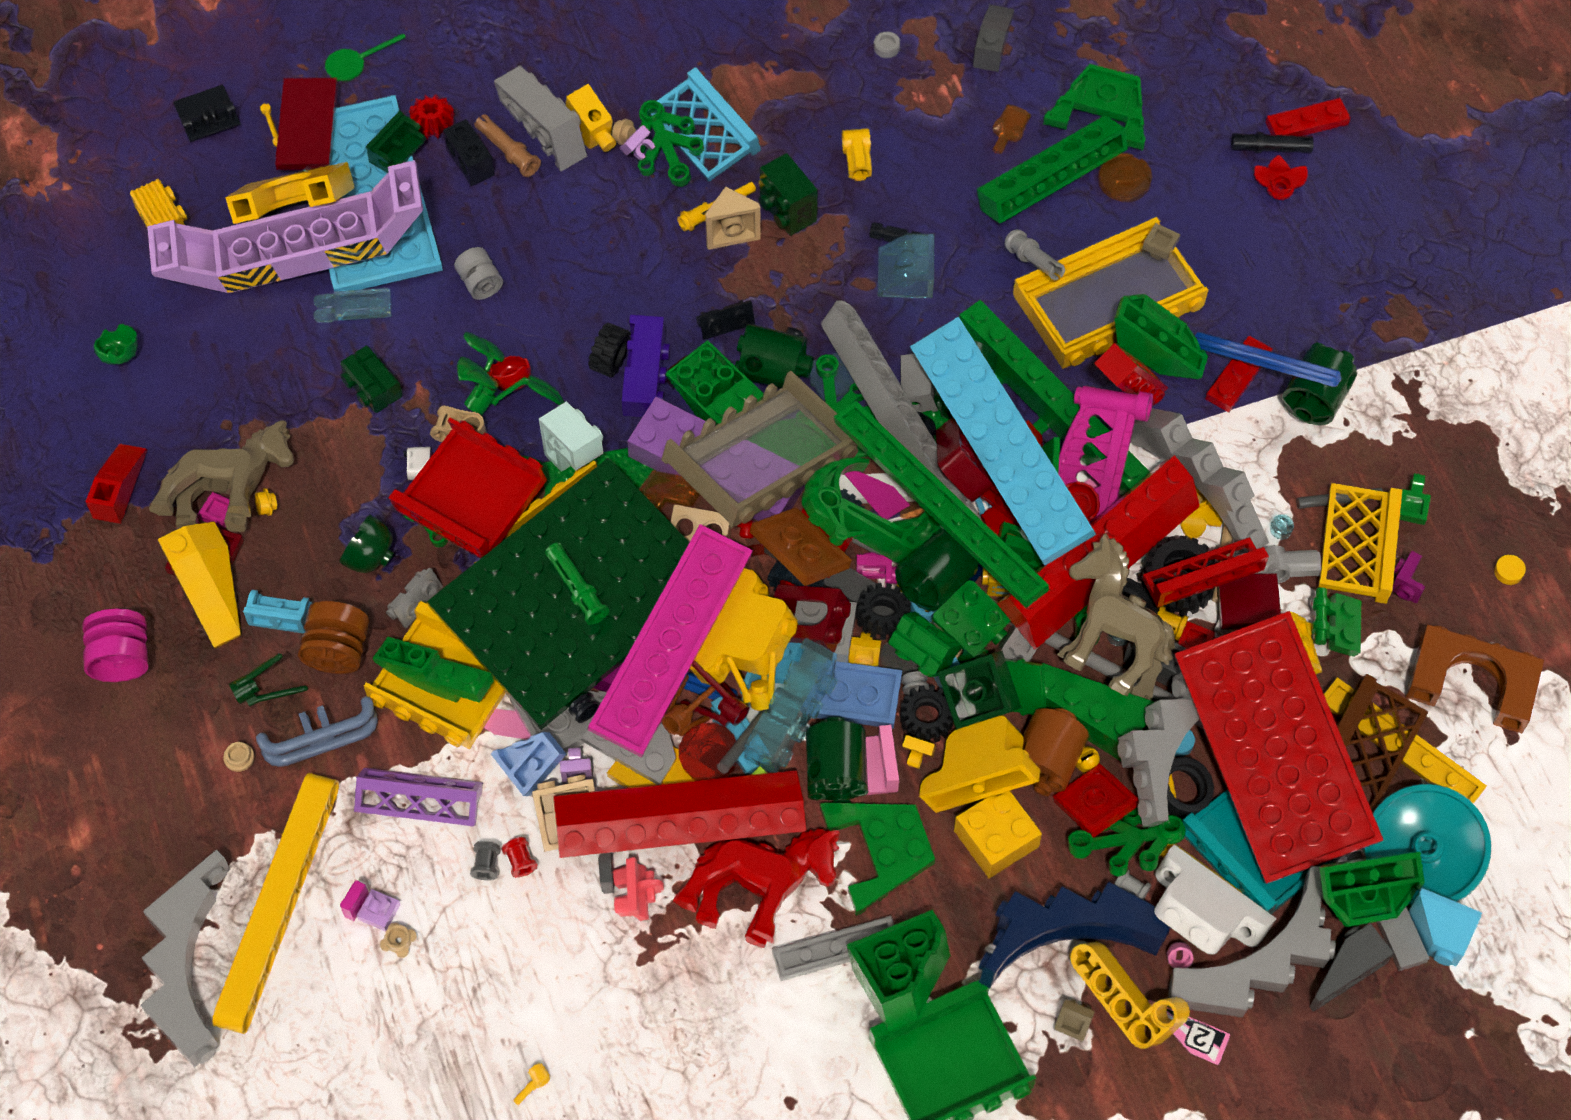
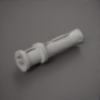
M1013 230L1005 238V248L1011 253H1016L1021 261L1031 262L1053 280L1059 279L1054 273L1060 277L1064 275V265L1039 248L1038 242L1032 238H1027V235L1022 230Z

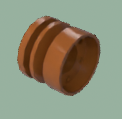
M321 601L310 605L304 625L306 632L303 633L298 651L300 661L313 669L326 673L347 674L357 671L364 649L362 643L365 641L370 621L367 614L352 605L335 601Z

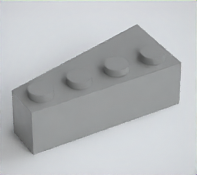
M519 66L494 80L500 102L518 122L522 121L532 139L538 138L542 145V150L547 156L554 155L555 165L560 171L587 157L579 127L581 120L574 110L570 111L563 100L559 97L556 98L546 85H541L532 72L528 73Z

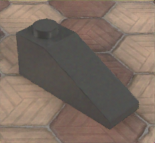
M989 4L976 42L973 67L999 72L1015 9Z
M1371 923L1362 929L1356 926L1344 935L1345 941L1310 1005L1313 1012L1388 964L1394 952Z

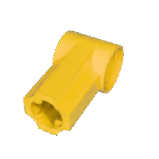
M869 128L842 130L843 154H846L849 178H853L855 181H863L867 177L872 176Z

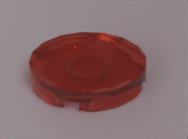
M701 723L692 727L683 736L679 745V760L683 770L696 781L727 778L734 771L739 758L727 773H721L717 765L736 742L734 735L725 726L717 723Z

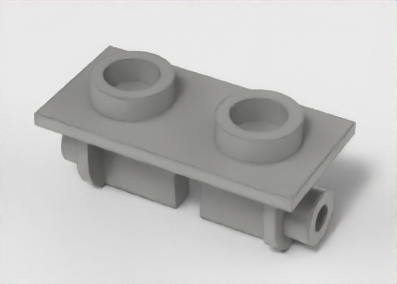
M428 568L427 570L423 569L421 572L417 571L413 579L404 588L407 593L403 594L400 592L392 603L387 605L388 610L386 614L393 620L398 618L405 629L415 620L414 610L419 602L422 601L427 604L426 601L437 594L443 587L433 570Z

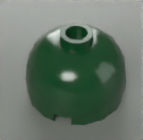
M369 514L358 528L359 531L355 537H352L339 560V563L360 573L372 572L379 565L386 567L394 554L390 550L393 538L389 528L382 521Z

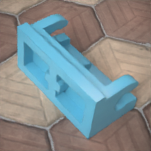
M252 589L250 591L246 607H244L243 611L248 625L297 633L306 632L304 629L308 608L313 604L309 601V598L303 597L300 602L261 596V594H257L258 590Z

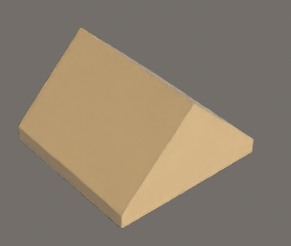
M725 187L705 214L706 245L708 250L760 240L759 203Z

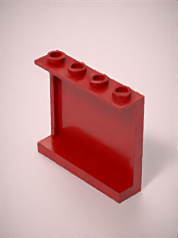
M449 417L447 421L452 430L404 493L394 489L388 498L399 513L481 559L502 542L547 479L542 471L543 466L537 460L531 457L525 459L510 445L503 447L488 433L480 434L466 421L461 420L458 422Z

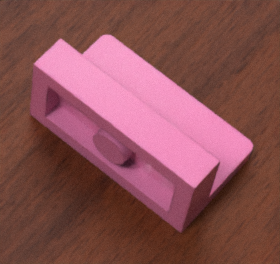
M891 725L879 726L878 736L866 737L867 795L898 792L899 776Z

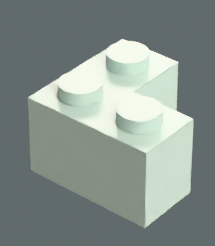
M567 401L539 418L544 454L561 472L570 466L576 471L603 454V435L599 428L595 425L591 426L586 421L583 413L579 409H574Z

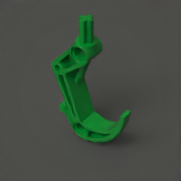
M844 458L832 461L816 470L806 482L805 492L802 495V506L809 516L808 520L830 536L829 541L833 545L841 546L847 538L853 537L895 563L900 564L919 546L927 542L934 532L942 529L940 524L926 511L920 517L891 522L842 498L839 486L840 476L851 471L863 472L869 465V459Z

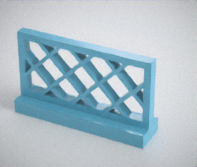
M695 67L687 73V80L657 101L665 107H673L672 114L676 115L678 107L691 108L689 117L693 119L694 124L706 125L705 135H684L702 139L705 147L702 154L694 156L690 154L688 148L678 147L707 181L710 182L750 153L752 156L761 151L758 136ZM689 89L693 93L692 101H679L680 95ZM696 108L707 109L709 111L708 118H694ZM663 123L665 130L674 132L673 125L668 126V124ZM711 126H722L724 128L723 136L709 135ZM708 142L722 143L720 152H706ZM726 143H737L741 147L735 153H725ZM705 158L719 159L718 165L708 171L704 167Z

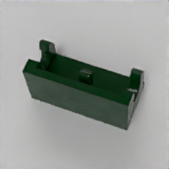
M399 110L366 145L369 163L388 173L389 166L405 163L426 141L425 136L418 131L421 126Z

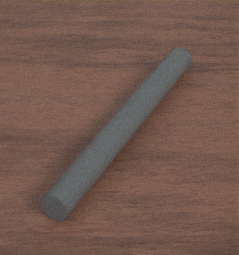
M774 694V706L767 710H761L718 763L717 768L721 773L729 771L782 704L783 698L779 694Z

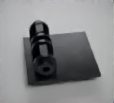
M223 84L173 101L190 142L240 125L233 102L230 101Z

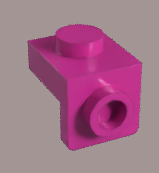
M873 552L863 555L857 554L856 572L868 579H885V588L887 583L897 584L895 572L897 566H892V560L884 555Z

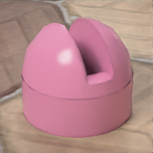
M1174 942L1169 946L1167 957L1169 964L1173 968H1188L1192 964L1193 953L1186 943ZM1179 950H1181V960L1176 959V954Z

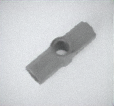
M1269 546L1265 548L1269 555L1265 569L1255 574H1277L1278 584L1287 581L1290 577L1319 576L1321 573V555L1317 550L1286 551L1282 546ZM1244 553L1234 554L1233 557H1236V556L1241 555V554H1244Z

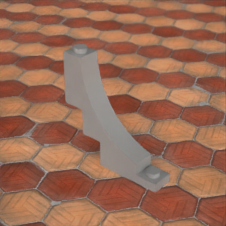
M215 850L143 911L149 922L164 937L160 943L142 957L148 969L163 986L140 1006L150 1020L194 1068L199 1063L203 1064L210 1060L215 1054V1049L219 1047L200 1017L192 986V960L195 944L207 914L216 902L209 886L222 881L227 871L230 870L225 858L218 850Z

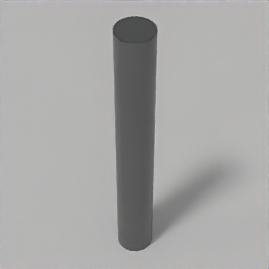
M1372 488V489H1371V490L1383 491L1382 488ZM1336 493L1335 499L1339 504L1353 502L1348 495ZM1329 494L1299 497L1296 499L1297 508L1327 506Z

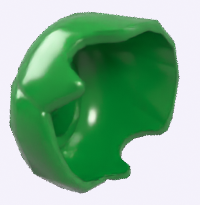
M119 324L118 328L112 332L104 329L100 338L95 340L94 353L102 362L109 365L127 363L136 355L138 347L137 333L133 327L125 324Z

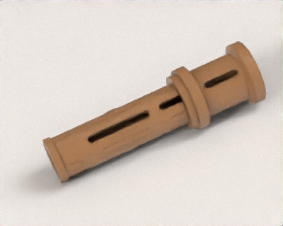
M486 114L481 115L485 122L480 117L476 120L475 128L494 143L505 154L506 161L510 164H515L524 177H530L537 172L541 165V160L538 156L531 155L522 142H515Z

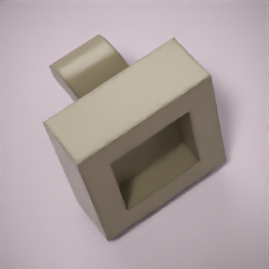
M1155 223L1143 242L1142 249L1150 252V257L1158 261L1161 258L1167 260L1177 245L1180 234Z
M1065 999L1054 1030L1083 1042L1095 1011L1092 1010L1091 1006L1083 1007L1076 1004L1074 999L1070 1001Z

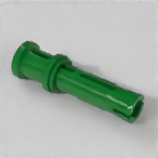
M554 543L545 550V555L571 591V600L584 613V620L587 625H594L605 619L610 610L597 597L596 588L586 583L561 543Z

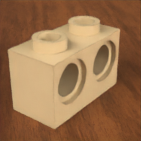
M680 505L673 506L671 523L679 532V525L683 520L689 519L693 523L692 533L684 536L689 542L699 524L707 528L717 524L722 529V535L730 539L732 528L729 527V522L719 512Z

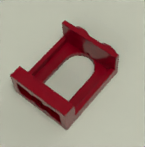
M778 585L773 598L783 600L794 615L797 601L824 603L828 608L825 619L820 623L811 626L797 625L796 633L789 642L823 645L829 655H834L837 644L840 643L845 621L851 612V603L841 589Z

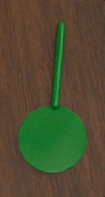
M400 34L361 54L351 49L337 50L328 56L325 62L326 72L331 78H337V81L353 80L364 70L363 58L404 39L406 35Z

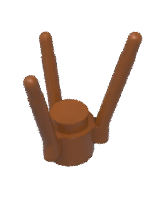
M686 675L662 720L663 727L673 735L679 734L681 737L689 730L712 720L709 717L703 716L691 722L693 717L692 711L715 691L712 686L689 706L685 704L675 705L689 679L688 675Z

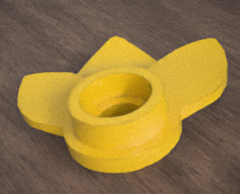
M1196 486L1200 507L1181 523V529L1189 539H1197L1202 536L1207 525L1221 527L1223 521Z

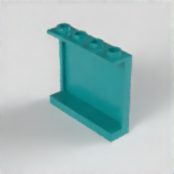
M1228 790L1196 815L1191 813L1183 819L1182 822L1186 828L1185 838L1222 878L1238 888L1246 897L1270 914H1273L1303 889L1305 876L1309 869L1265 884ZM1341 857L1319 864L1316 867H1321L1324 864L1335 863Z

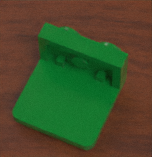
M972 580L966 581L932 616L933 621L946 634L961 644V649L964 652L958 658L960 664L986 656L989 651L985 648L991 642L997 645L1008 634L1005 628L1011 622L998 604Z

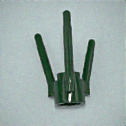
M280 653L271 657L247 675L228 683L238 703L242 704L247 701L249 707L258 702L307 691L308 686L304 685L263 695H255L260 690L254 678L282 659L283 655Z

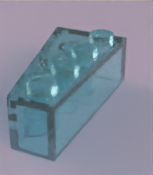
M807 638L804 639L800 646L802 654L799 662L792 660L787 669L788 673L784 680V689L777 687L769 704L771 712H763L744 746V758L771 773H776L781 766L785 768L793 755L792 747L796 742L799 744L802 742L808 730V727H806L810 718L816 719L823 706L821 700L825 694L830 695L833 692L838 681L835 678L837 654Z

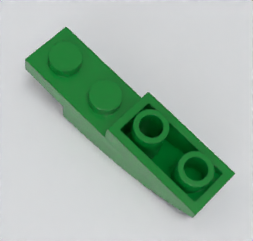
M392 637L385 639L373 657L376 664L398 678L428 693L456 703L460 697L480 703L494 681L490 672L441 659L437 650Z

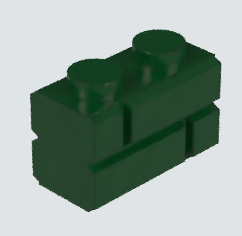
M364 346L356 351L354 355L352 354L341 361L340 365L343 373L340 374V377L348 389L354 387L358 392L356 397L364 408L369 406L374 413H378L386 408L388 404H392L402 397L400 383L369 346Z

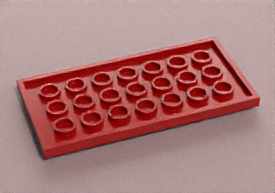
M1290 611L1174 654L1265 884L1383 841L1377 822Z

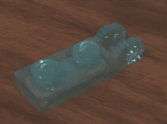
M389 288L335 291V293L320 294L314 297V305L317 308H324L314 312L315 321L320 323H330L334 320L392 317L391 290Z

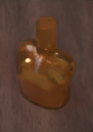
M1007 104L1002 115L993 125V132L999 137L992 150L997 154H1002L1008 141H1020L1031 118V114L1024 109Z

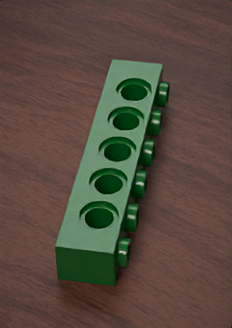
M1104 115L979 187L977 193L981 211L999 224L1128 150L1125 127Z

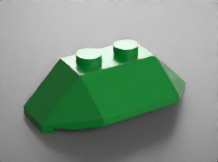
M1146 294L1121 297L1114 319L1118 345L1159 375L1191 379L1202 378L1208 355L1204 349L1201 350L1198 340L1188 325Z
M1420 852L1367 857L1324 864L1319 867L1324 900L1345 927L1398 918L1413 898L1416 890H1419L1425 883Z

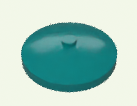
M1414 785L1393 793L1374 811L1373 815L1383 841L1365 847L1366 858L1420 852L1425 881L1421 888L1455 902L1465 899L1482 882L1491 860V836L1481 812L1462 794L1439 785ZM1421 888L1419 890H1416L1413 898L1408 904L1409 906L1412 905Z

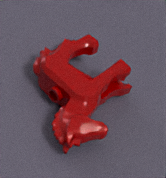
M824 829L804 831L799 838L792 840L784 854L776 853L771 846L764 843L756 845L740 839L717 842L704 850L705 855L697 859L692 877L675 895L673 902L681 908L696 912L698 897L703 891V898L698 908L696 921L706 927L716 929L720 917L716 908L718 896L724 888L736 882L758 897L763 898L745 934V940L749 944L765 948L767 941L774 944L776 933L774 919L782 903L799 887L808 871L816 876L820 885L829 887L834 884L836 879L834 852L840 849L836 844L839 840L840 832L838 830L824 831Z

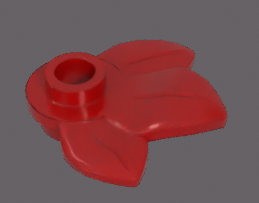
M1277 155L1269 163L1268 167L1256 165L1254 176L1258 183L1267 187L1270 196L1278 200H1285L1292 196L1294 189L1305 184L1308 170L1306 166H1298L1291 169L1282 156Z

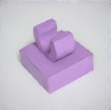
M642 125L621 145L620 149L626 155L633 151L634 156L638 160H642L646 156L640 151V147L644 145L651 151L655 145L651 140L645 139L650 131Z
M569 748V760L560 761L562 784H568L567 778L583 774H585L586 780L592 779L590 758L582 759L580 748Z
M371 889L357 914V918L386 932L400 907V902Z

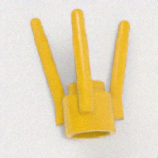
M771 651L769 676H761V680L753 681L749 690L733 658L728 656L727 661L742 692L743 702L750 703L751 708L754 710H767L773 707L775 703L776 651Z

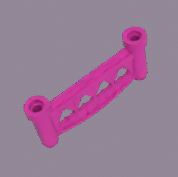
M1090 386L1077 387L1075 391L1074 403L1079 404L1080 409L1064 439L1059 454L1058 474L1064 484L1067 485L1077 481V474L1080 471H1086L1101 485L1094 488L1099 495L1100 509L1097 516L1089 523H1092L1118 500L1135 420L1148 422L1153 404L1152 393L1139 392L1136 395ZM1095 415L1103 419L1113 429L1095 438L1087 437V430L1091 427L1089 420ZM1087 443L1094 444L1107 457L1088 466H1083L1080 463L1081 457L1085 455L1083 447Z

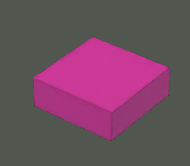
M212 492L197 514L199 519L207 523L215 522L218 528L224 530L226 528L224 520L230 499Z
M357 880L354 881L340 904L344 917L353 922L369 894L366 885Z

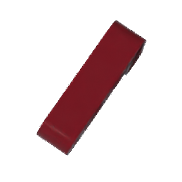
M951 417L936 430L937 463L945 476L968 500L974 502L995 484L982 463L976 458V453L954 417Z

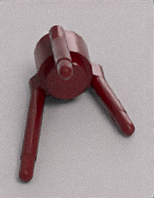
M693 661L692 666L723 697L718 705V710L721 711L720 715L700 706L693 711L718 721L724 727L729 723L734 726L739 725L747 716L750 709L749 706L742 702L724 682L719 684L707 671H704V668L696 661ZM682 700L680 704L689 706L691 703Z

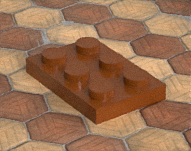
M797 507L754 522L751 525L750 533L804 586L850 568L852 560L838 546L833 545L829 538L816 525L812 524Z

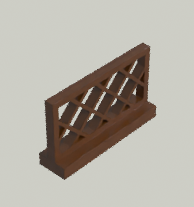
M1365 674L1359 680L1336 725L1345 747L1358 744L1363 760L1352 764L1354 767L1363 764L1365 766L1369 781L1361 783V786L1371 785L1374 798L1370 808L1372 813H1374L1429 711L1377 683L1378 679ZM1376 692L1387 697L1391 709L1375 712L1372 699ZM1367 708H1369L1370 714L1364 715ZM1408 709L1418 715L1413 725L1402 728L1397 711ZM1392 713L1397 729L1382 733L1377 716ZM1372 718L1376 735L1361 738L1358 728L1360 721ZM1410 730L1408 736L1405 737L1404 732ZM1398 733L1402 747L1399 751L1388 753L1384 737ZM1353 734H1355L1356 740L1350 741ZM1378 739L1383 755L1368 759L1363 742ZM1396 756L1393 763H1391L1390 757ZM1385 759L1388 773L1385 777L1374 779L1370 762ZM1382 782L1379 789H1377L1376 783Z

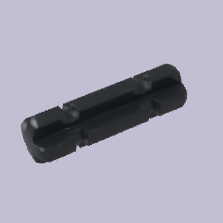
M876 222L872 223L869 231L871 238L880 240L882 237L884 241L901 245L908 243L909 247L920 248L923 239L921 232L912 231L908 233L907 229L890 225L883 227V224Z

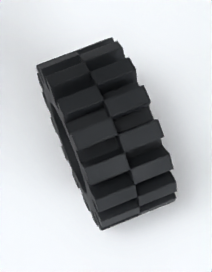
M608 322L603 325V328L598 332L599 336L594 340L595 344L591 348L592 353L589 355L590 361L588 366L593 371L608 377H614L615 373L619 372V367H622L623 359H626V351H628L627 341H630L631 332Z
M877 583L876 589L870 585L867 587V592L863 590L858 600L856 619H858V626H863L862 631L865 634L871 631L870 637L874 639L877 634L881 635L880 640H885L886 635H889L891 638L902 616L911 612V601L907 600L903 593L900 594L901 588L898 586L893 590L891 589L892 584L887 583L886 588H882V583ZM877 606H886L892 609L895 614L883 617L875 614L872 609Z
M925 685L919 686V691L913 688L910 690V696L908 694L905 695L900 711L901 727L903 731L907 730L906 735L912 737L914 735L915 738L920 740L923 738L929 743L934 738L936 743L940 741L941 736L945 738L948 735V731H951L953 718L943 689L939 688L938 692L934 691L935 686L930 685L929 690H925ZM921 706H931L938 711L939 717L932 723H924L916 717V711Z

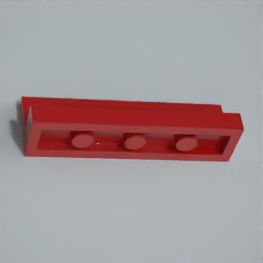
M1249 537L1145 573L1142 579L1158 608L1263 571L1269 555L1264 547L1256 549ZM1246 548L1248 551L1247 553L1233 557L1235 551ZM1212 559L1221 561L1206 567L1208 561ZM1187 568L1195 570L1193 572L1179 576L1181 570ZM1161 577L1167 579V581L1158 583L1156 586L1153 580Z

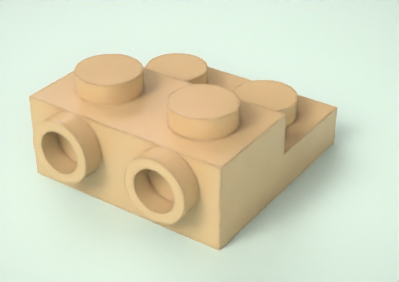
M585 774L567 778L568 784L556 786L555 781L537 784L538 790L532 791L544 852L558 849L553 796L595 792L593 779L586 780Z

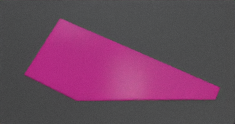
M851 471L844 474L880 517L886 520L910 506L894 486L859 471Z

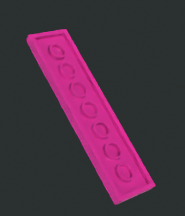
M699 524L592 718L588 731L641 758L643 757L664 715L689 672L692 662L695 661L748 563L753 550Z

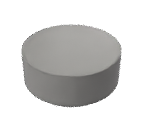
M882 32L875 37L874 51L878 56L892 58L899 53L900 39L896 34Z

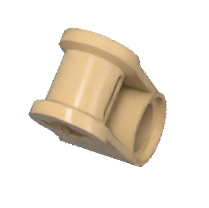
M450 406L439 407L437 411L438 420L436 425L430 430L432 438L443 442L452 430L447 421L450 417L458 422L461 420L466 421L480 434L487 433L483 417L479 413L459 410Z

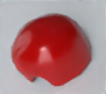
M508 356L504 358L503 362L498 361L496 364H492L490 372L487 373L496 379L499 385L497 389L503 392L522 378H528L531 375V366L527 358ZM521 385L520 387H518L517 389H515L513 392L522 389L525 385Z
M1076 481L1067 484L1066 487L1088 522H1091L1097 516L1100 509L1098 493L1091 485Z

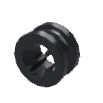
M586 693L574 700L568 712L572 716L576 715L575 720L578 723H584L596 713L599 706L595 701L591 702V696Z

